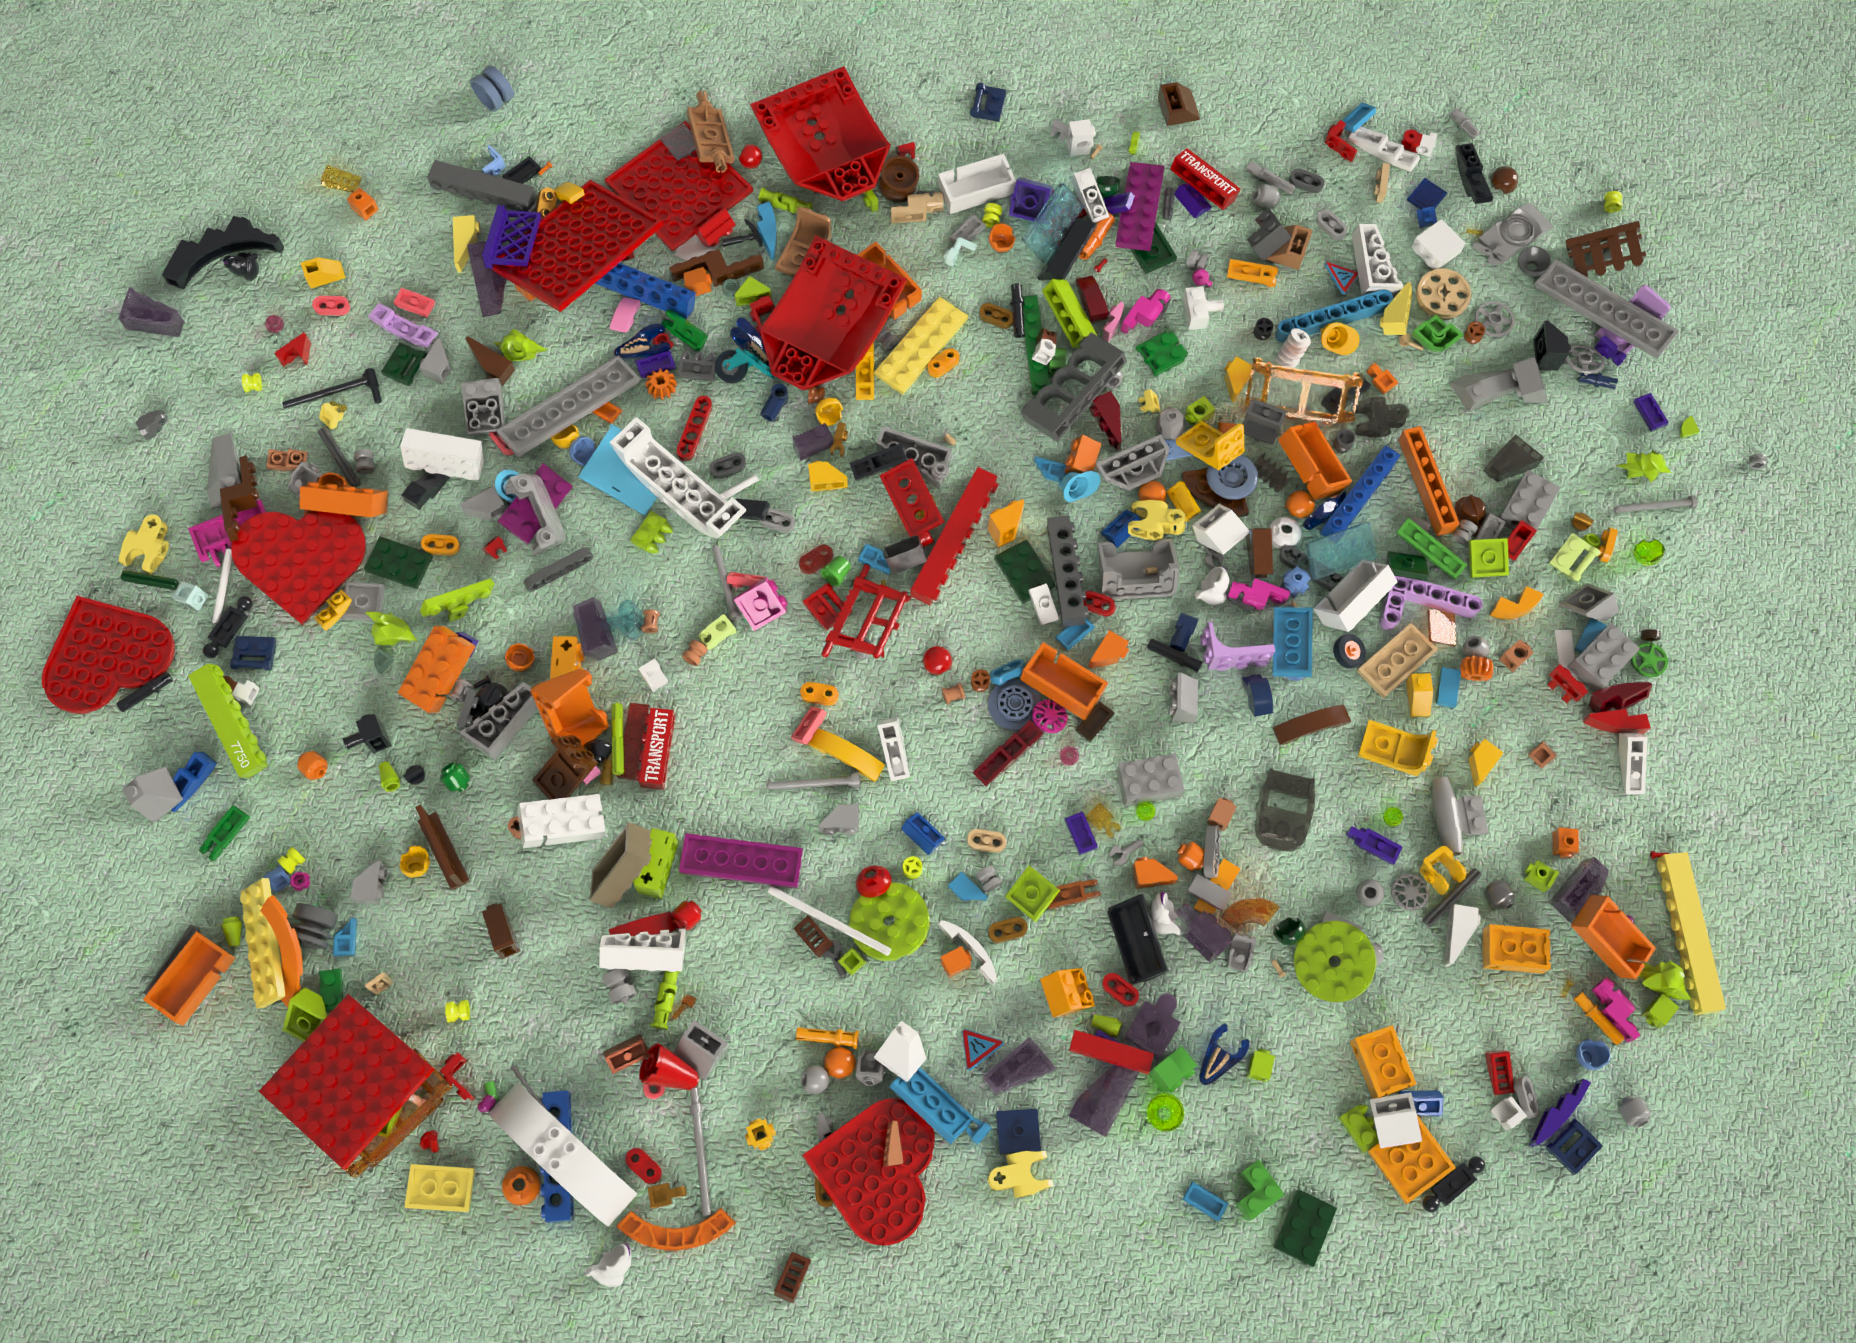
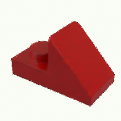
M303 332L274 354L283 367L292 363L298 356L307 365L311 342L305 332Z
M1521 520L1508 537V557L1515 561L1537 532V529Z

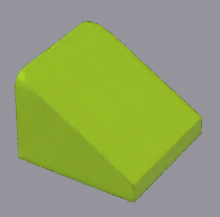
M853 947L838 960L851 976L868 963Z

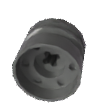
M297 903L292 917L300 921V923H290L291 929L296 931L299 945L311 949L326 950L328 943L320 939L330 940L331 936L323 930L334 929L338 915L317 906Z

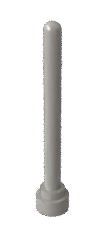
M856 772L851 773L848 777L768 782L766 788L768 790L838 785L860 788V774Z

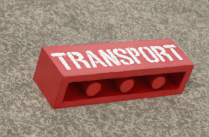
M1188 148L1175 157L1170 168L1173 173L1222 210H1225L1235 202L1241 188Z
M650 708V713L646 714L645 725H648L647 732H643L642 744H645L644 751H640L639 762H642L641 769H638L636 774V781H639L641 788L660 790L665 788L675 723L674 710Z

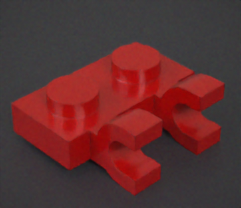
M1560 664L1549 674L1553 680L1547 685L1552 690L1559 685L1566 692L1561 698L1566 704L1572 698L1578 702L1588 692L1584 684L1577 681L1570 671Z

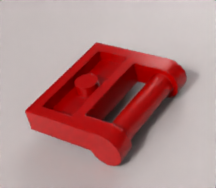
M830 583L825 584L803 600V605L825 631L833 627V623H836L835 618L839 617V615L823 595L827 594L840 609V612L841 607L844 606L843 601L832 590L833 587Z

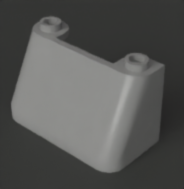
M519 474L510 477L503 485L506 495L515 494L519 500L528 497L541 526V529L534 535L536 538L534 544L529 547L532 555L534 556L561 545L566 539V534L541 477L534 474Z
M1172 538L1157 540L1153 544L1152 551L1116 553L1115 545L1111 542H1097L1102 595L1118 600L1168 597L1176 593L1179 565ZM1147 567H1157L1159 569L1158 574L1146 575L1143 573L1145 572L1143 570Z

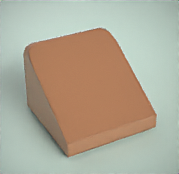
M1544 741L1528 754L1541 769L1557 756Z

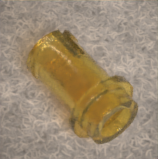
M604 760L601 763L602 772L599 783L612 785V760Z

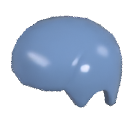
M585 436L577 437L570 444L569 455L571 459L585 467L596 450L595 442Z
M1586 1039L1578 1044L1576 1048V1057L1579 1064L1588 1070H1598L1610 1062V1050L1601 1040L1592 1041L1591 1039Z

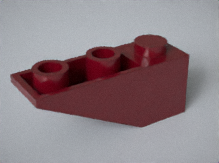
M1108 391L1093 400L1090 406V413L1093 417L1097 418L1101 431L1107 434L1109 444L1112 447L1114 446L1116 451H1119L1122 443L1120 404L1112 391Z

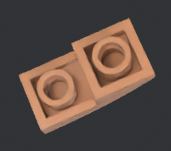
M269 449L266 468L294 471L301 462H306L308 452L288 449V452Z

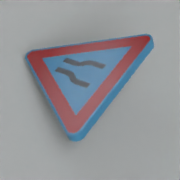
M1328 261L1324 263L1331 275V280H1334L1336 283L1335 287H1338L1340 292L1345 294L1358 277V272Z
M964 1029L962 1036L967 1070H972L1001 1048L1004 1044L1003 1041Z

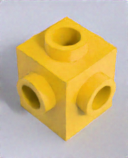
M761 1118L750 1122V1126L746 1127L748 1133L744 1134L748 1145H753L754 1149L759 1148L760 1151L771 1147V1143L774 1142L773 1136L776 1135L772 1123L767 1124L766 1119L761 1120ZM759 1132H763L765 1134V1137L763 1139L757 1138V1134Z

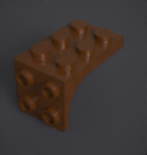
M574 735L558 736L551 739L552 744L557 750L532 779L549 800L570 797L598 764L594 759V755L589 750H586L581 744V740Z

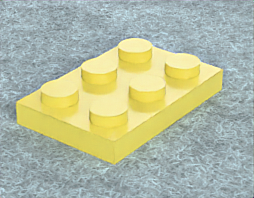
M411 1164L404 1208L470 1212L475 1169Z

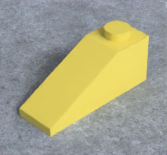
M474 215L453 217L454 264L458 273L462 272L478 241V233H481L480 222H476Z
M1411 282L1406 283L1385 308L1384 316L1380 317V328H1383L1384 335H1406L1412 300Z

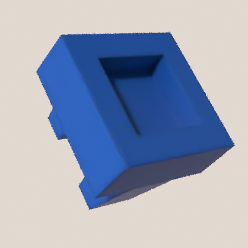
M1434 206L1416 211L1420 229L1437 223Z

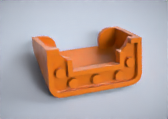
M577 669L536 684L530 689L550 737L574 735L581 740L583 747H586L589 741L594 740L609 728L607 714L603 710H598L594 707L587 687L592 684V676L587 670Z

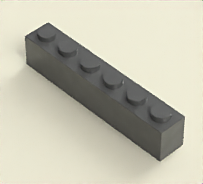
M434 160L427 176L430 186L435 190H444L453 195H462L468 199L480 200L486 204L504 205L505 209L509 208L515 211L528 212L537 199L535 188L532 186Z

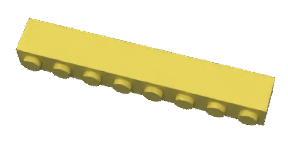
M1688 852L1665 854L1657 859V870L1661 873V887L1666 894V907L1670 911L1671 928L1676 936L1675 945L1681 957L1680 966L1685 973V987L1689 990L1691 997L1689 1000L1690 1007L1694 1011V1015L1721 1012L1726 1007Z

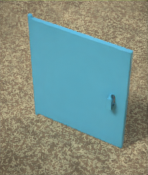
M610 424L611 428L578 478L646 516L657 496L638 480L614 451L610 441L622 430Z

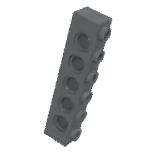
M1069 515L1047 518V531L1062 627L1085 625V618L1089 617L1088 607L1084 606L1083 600H1086L1085 589H1081L1080 584L1083 583L1082 572H1078L1080 557L1075 553V550L1078 549L1077 539H1073L1072 533H1075L1074 522H1070ZM1059 536H1066L1067 538L1061 539ZM1067 552V553H1069V555H1066V556H1065V555H1062L1061 553ZM1065 569H1070V570H1072V571H1071V572H1065L1064 570H1065ZM1067 586H1073V587H1075V588H1074V589H1068V588H1066V587H1067ZM1070 603H1076L1077 606H1074V607H1073V606H1070L1069 604H1070Z

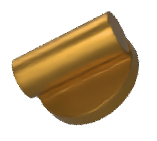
M1576 512L1572 518V525L1575 529L1584 531L1592 525L1594 520L1584 513Z

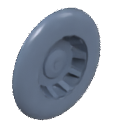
M1242 454L1220 470L1210 465L1207 468L1206 476L1209 486L1216 494L1223 498L1232 500L1244 498L1251 494L1257 486V469L1253 462Z
M1012 679L1003 685H997L992 690L988 700V709L993 720L1001 727L1009 730H1020L1029 720L1033 722L1032 711L1035 705L1041 702V698L1037 690L1021 680Z

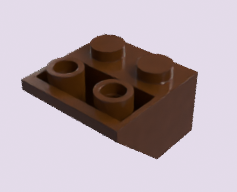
M1178 82L1160 85L1158 101L1167 126L1200 120L1191 89Z

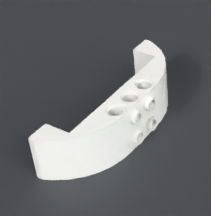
M637 417L610 441L619 458L638 480L700 532L713 538H719L746 511V508L734 498L726 501L652 438L650 428Z
M517 1082L488 1113L529 1156L606 1226L609 1227L638 1195L545 1109L520 1083Z

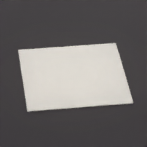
M695 235L682 244L674 255L688 261L692 257H699L709 251H715L719 243L713 247L704 246L698 239V236Z

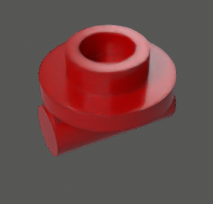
M435 1130L425 1132L420 1139V1147L423 1150L430 1148L432 1153L438 1152V1133Z

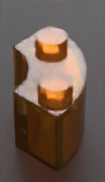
M1262 898L1242 899L1229 906L1220 917L1235 929L1246 923H1257L1264 927L1280 906Z

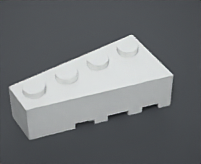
M1359 224L1352 234L1361 295L1379 290H1388L1393 298H1395L1403 288L1401 281H1398L1396 276L1398 273L1395 267L1393 268L1391 265L1389 253L1384 249V241L1377 225Z
M686 928L678 929L676 933H669V930H660V934L649 935L648 932H640L636 936H631L629 933L604 935L600 943V968L682 971Z

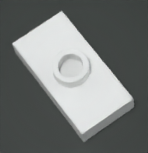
M1047 583L1028 590L1040 626L1059 619Z

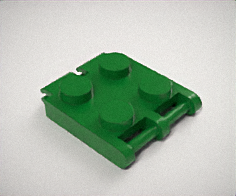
M1164 331L1135 348L1144 357L1145 364H1148L1153 370L1155 377L1183 363L1185 357L1188 356V352L1182 344H1179V339L1173 331L1169 333Z

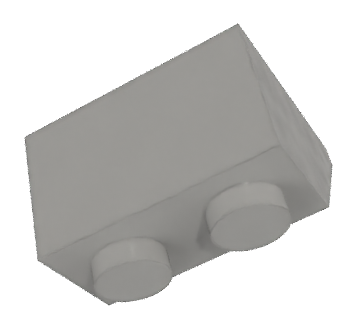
M1535 357L1514 363V370L1511 373L1513 380L1518 381L1519 384L1516 387L1518 397H1522L1524 403H1548Z

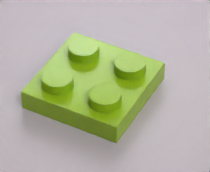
M1508 538L1468 540L1470 578L1509 575Z
M1028 865L1005 897L1033 921L1037 922L1060 892V889L1032 866Z

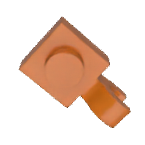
M1376 363L1370 365L1366 371L1369 376L1374 377L1372 383L1383 395L1399 383L1387 369L1383 372Z

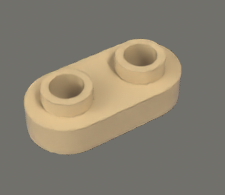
M973 829L967 836V844L974 850L1000 853L1006 847V838L999 832ZM974 838H979V839H980V842H979V843H975V842L973 841V839H974ZM998 841L1000 845L994 846L993 842Z

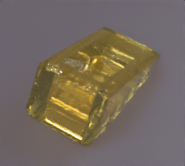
M327 165L321 177V185L352 193L358 189L362 178ZM351 181H355L353 187L349 186Z

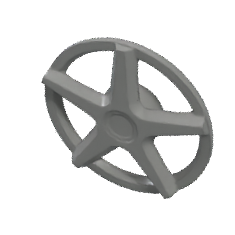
M1487 302L1477 309L1475 322H1479L1478 315L1480 312L1487 318L1482 323L1484 327L1493 326L1497 333H1490L1485 330V335L1502 338L1512 331L1515 318L1512 311L1506 305L1499 302ZM1487 305H1497L1491 313L1483 309ZM1502 307L1510 313L1511 319L1503 318L1501 314ZM1500 324H1511L1510 328L1502 333Z
M1581 345L1571 347V353L1576 359L1569 360L1568 356L1565 359V365L1585 375L1601 371L1605 364L1603 356L1598 351ZM1582 348L1590 351L1578 353L1575 349ZM1594 353L1600 357L1601 363L1592 361ZM1573 364H1580L1582 365L1583 369L1578 368ZM1588 365L1595 366V367H1599V368L1594 369V370H1589Z

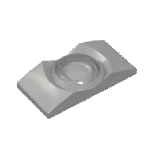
M1530 202L1516 209L1506 219L1497 222L1480 236L1478 240L1489 249H1495L1496 246L1501 247L1505 258L1499 254L1493 256L1503 264L1548 233L1554 226Z

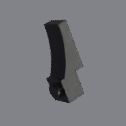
M1358 373L1338 388L1335 387L1324 396L1321 405L1334 416L1370 389L1371 384Z
M898 444L867 455L849 464L857 482L907 461V457L902 444Z
M426 472L415 482L412 481L401 496L405 502L420 510L429 498L433 499L450 477L444 474Z

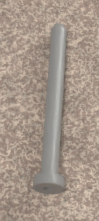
M1692 495L1688 499L1619 505L1614 507V511L1616 513L1683 506L1696 508L1698 501L1697 497Z
M714 545L712 550L730 613L728 619L730 622H737L742 618L741 613L737 612L730 584L727 583V573L718 545Z

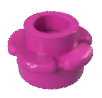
M297 872L292 875L290 884L296 891H302L309 887L310 876L306 872Z

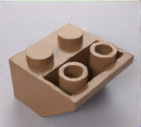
M1299 225L1287 226L1284 228L1292 238L1265 260L1299 270L1313 230Z

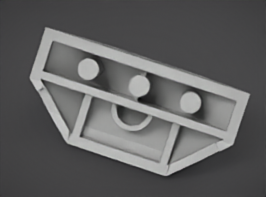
M1160 434L1097 462L1095 465L1105 481L1130 491L1161 477L1170 449Z

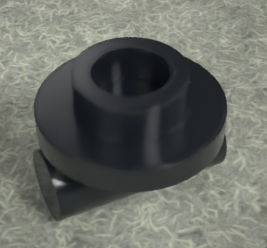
M413 765L406 770L403 776L408 783L417 785L425 779V771L421 765Z

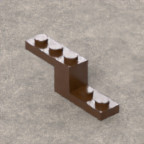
M718 249L709 251L699 257H692L688 261L676 263L669 267L673 282L684 279L683 273L704 267L711 274L714 287L722 285L727 279L736 280L763 270L764 263L761 254L750 256L740 262H733L727 266Z
M247 455L239 457L242 483L220 489L224 529L231 542L239 540L238 532L240 531V526L236 518H239L238 512L258 507L257 499H260L259 492L255 488V486H258L256 476L254 475L256 468L254 463L249 461Z

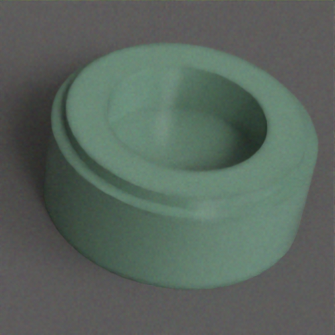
M727 279L722 284L723 294L730 298L735 297V293L740 288L739 282L735 279Z

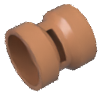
M692 640L689 644V649L682 654V658L688 663L698 666L701 662L700 657L704 656L708 649L702 643Z

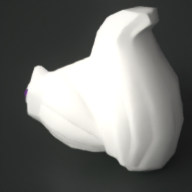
M1215 567L1208 573L1204 581L1201 580V590L1195 593L1197 600L1201 599L1211 605L1221 604L1226 601L1225 591L1229 584L1226 568Z
M1158 893L1151 904V919L1155 932L1163 935L1176 933L1178 936L1181 935V927L1175 923V918L1179 915L1175 913L1173 902L1168 899L1167 893Z
M619 1244L610 1252H603V1257L599 1264L588 1267L585 1276L589 1277L591 1275L600 1284L608 1287L620 1286L623 1283L624 1274L631 1264V1249L627 1244Z

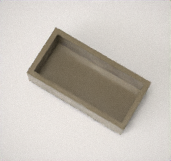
M630 822L627 823L592 870L591 902L612 909L615 903L621 900L625 890H629L632 881L639 877L643 867L647 866L651 860L649 850L652 840L650 839L649 829Z

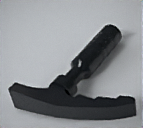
M744 219L745 224L751 228L753 233H749L747 236L723 239L722 244L725 247L743 243L745 240L751 241L755 239L759 247H761L762 241L755 226L749 220Z

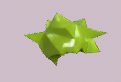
M512 329L508 335L503 336L501 342H492L500 348L504 357L510 361L532 360L536 357L537 353L548 350L515 329Z
M1653 450L1647 455L1644 453L1626 452L1627 463L1615 465L1628 470L1627 479L1644 476L1652 482L1653 480L1655 481L1659 473H1672L1665 465L1663 454L1656 453Z
M391 611L388 614L365 612L373 620L371 634L374 637L375 644L394 646L399 641H406L410 644L411 641L418 642L406 622L395 617Z
M1672 961L1660 962L1654 967L1644 962V970L1639 974L1644 986L1673 999H1691L1685 990L1684 972L1681 966Z

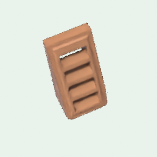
M897 1121L888 1123L883 1167L903 1164Z

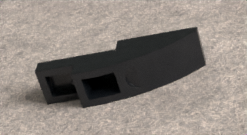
M1473 143L1456 145L1455 151L1459 173L1467 197H1472L1474 204L1492 202L1493 195L1483 176V165Z

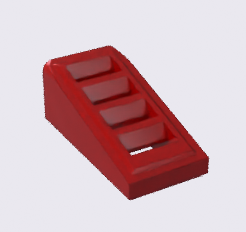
M1510 1051L1485 1052L1493 1094L1515 1093ZM1501 1057L1502 1061L1495 1062V1058ZM1503 1066L1504 1069L1496 1070V1067ZM1503 1074H1505V1077H1506V1078H1499V1079H1498V1078H1497V1075H1503ZM1507 1083V1086L1499 1087L1498 1084Z

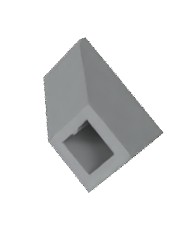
M437 338L435 343L430 346L427 356L421 360L419 368L424 377L443 384L451 371V367L442 341Z
M494 487L484 489L480 494L473 498H467L460 504L465 515L490 521L506 511L505 505Z
M839 804L819 823V832L829 836L835 835V833L854 835L855 832H859V804Z
M375 861L354 878L351 893L352 901L357 904L380 905V900L384 897L383 879L387 877V867L381 861Z

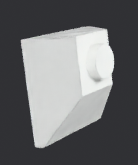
M903 1021L892 1031L874 1056L877 1061L905 1082L910 1080L926 1060L918 1032Z

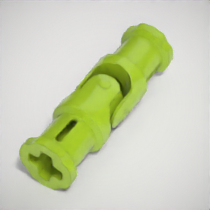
M762 187L759 193L758 202L767 203L770 201L772 207L790 213H797L798 207L813 209V203L800 201L799 198L778 191L775 193Z
M664 971L662 982L659 983L657 1000L654 1006L655 1015L653 1022L650 1023V1027L668 1030L667 1021L669 1013H672L677 990V976L681 971Z

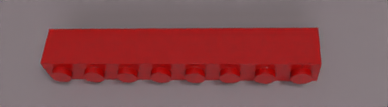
M977 467L927 558V562H925L911 588V597L930 606L933 600H938L941 593L940 587L946 585L950 569L954 570L958 560L956 558L958 554L962 555L964 552L966 539L972 537L974 532L973 526L975 523L978 524L980 522L983 508L987 509L991 500L989 498L991 493L995 494L999 486L997 475Z

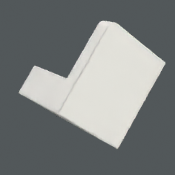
M656 659L638 668L640 675L652 693L668 684V680L661 671Z
M1511 1096L1504 1098L1490 1110L1506 1131L1512 1129L1527 1117Z

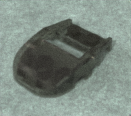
M1270 768L1267 771V779L1262 786L1258 802L1256 803V837L1268 848L1292 852L1303 845L1308 834L1315 808V778H1305L1275 771ZM1270 791L1308 799L1306 814L1267 806Z

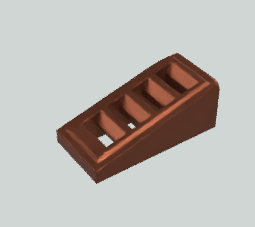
M809 915L793 928L818 957H821L834 944ZM809 922L811 925L802 932L801 929ZM814 927L815 930L806 937L805 935ZM817 933H819V935L812 942L809 941ZM823 938L824 940L815 947L814 945Z
M791 1252L774 1290V1295L794 1303L811 1260ZM792 1262L803 1265V1269L792 1265ZM789 1270H792L796 1273H799L800 1276L798 1277L788 1272ZM785 1279L796 1282V1285L786 1282ZM782 1287H785L793 1292L790 1293L788 1291H785L782 1289Z

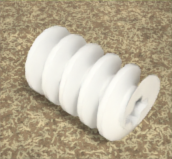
M1292 329L1281 350H1279L1278 356L1275 357L1281 367L1294 369L1311 343L1308 334L1301 329Z

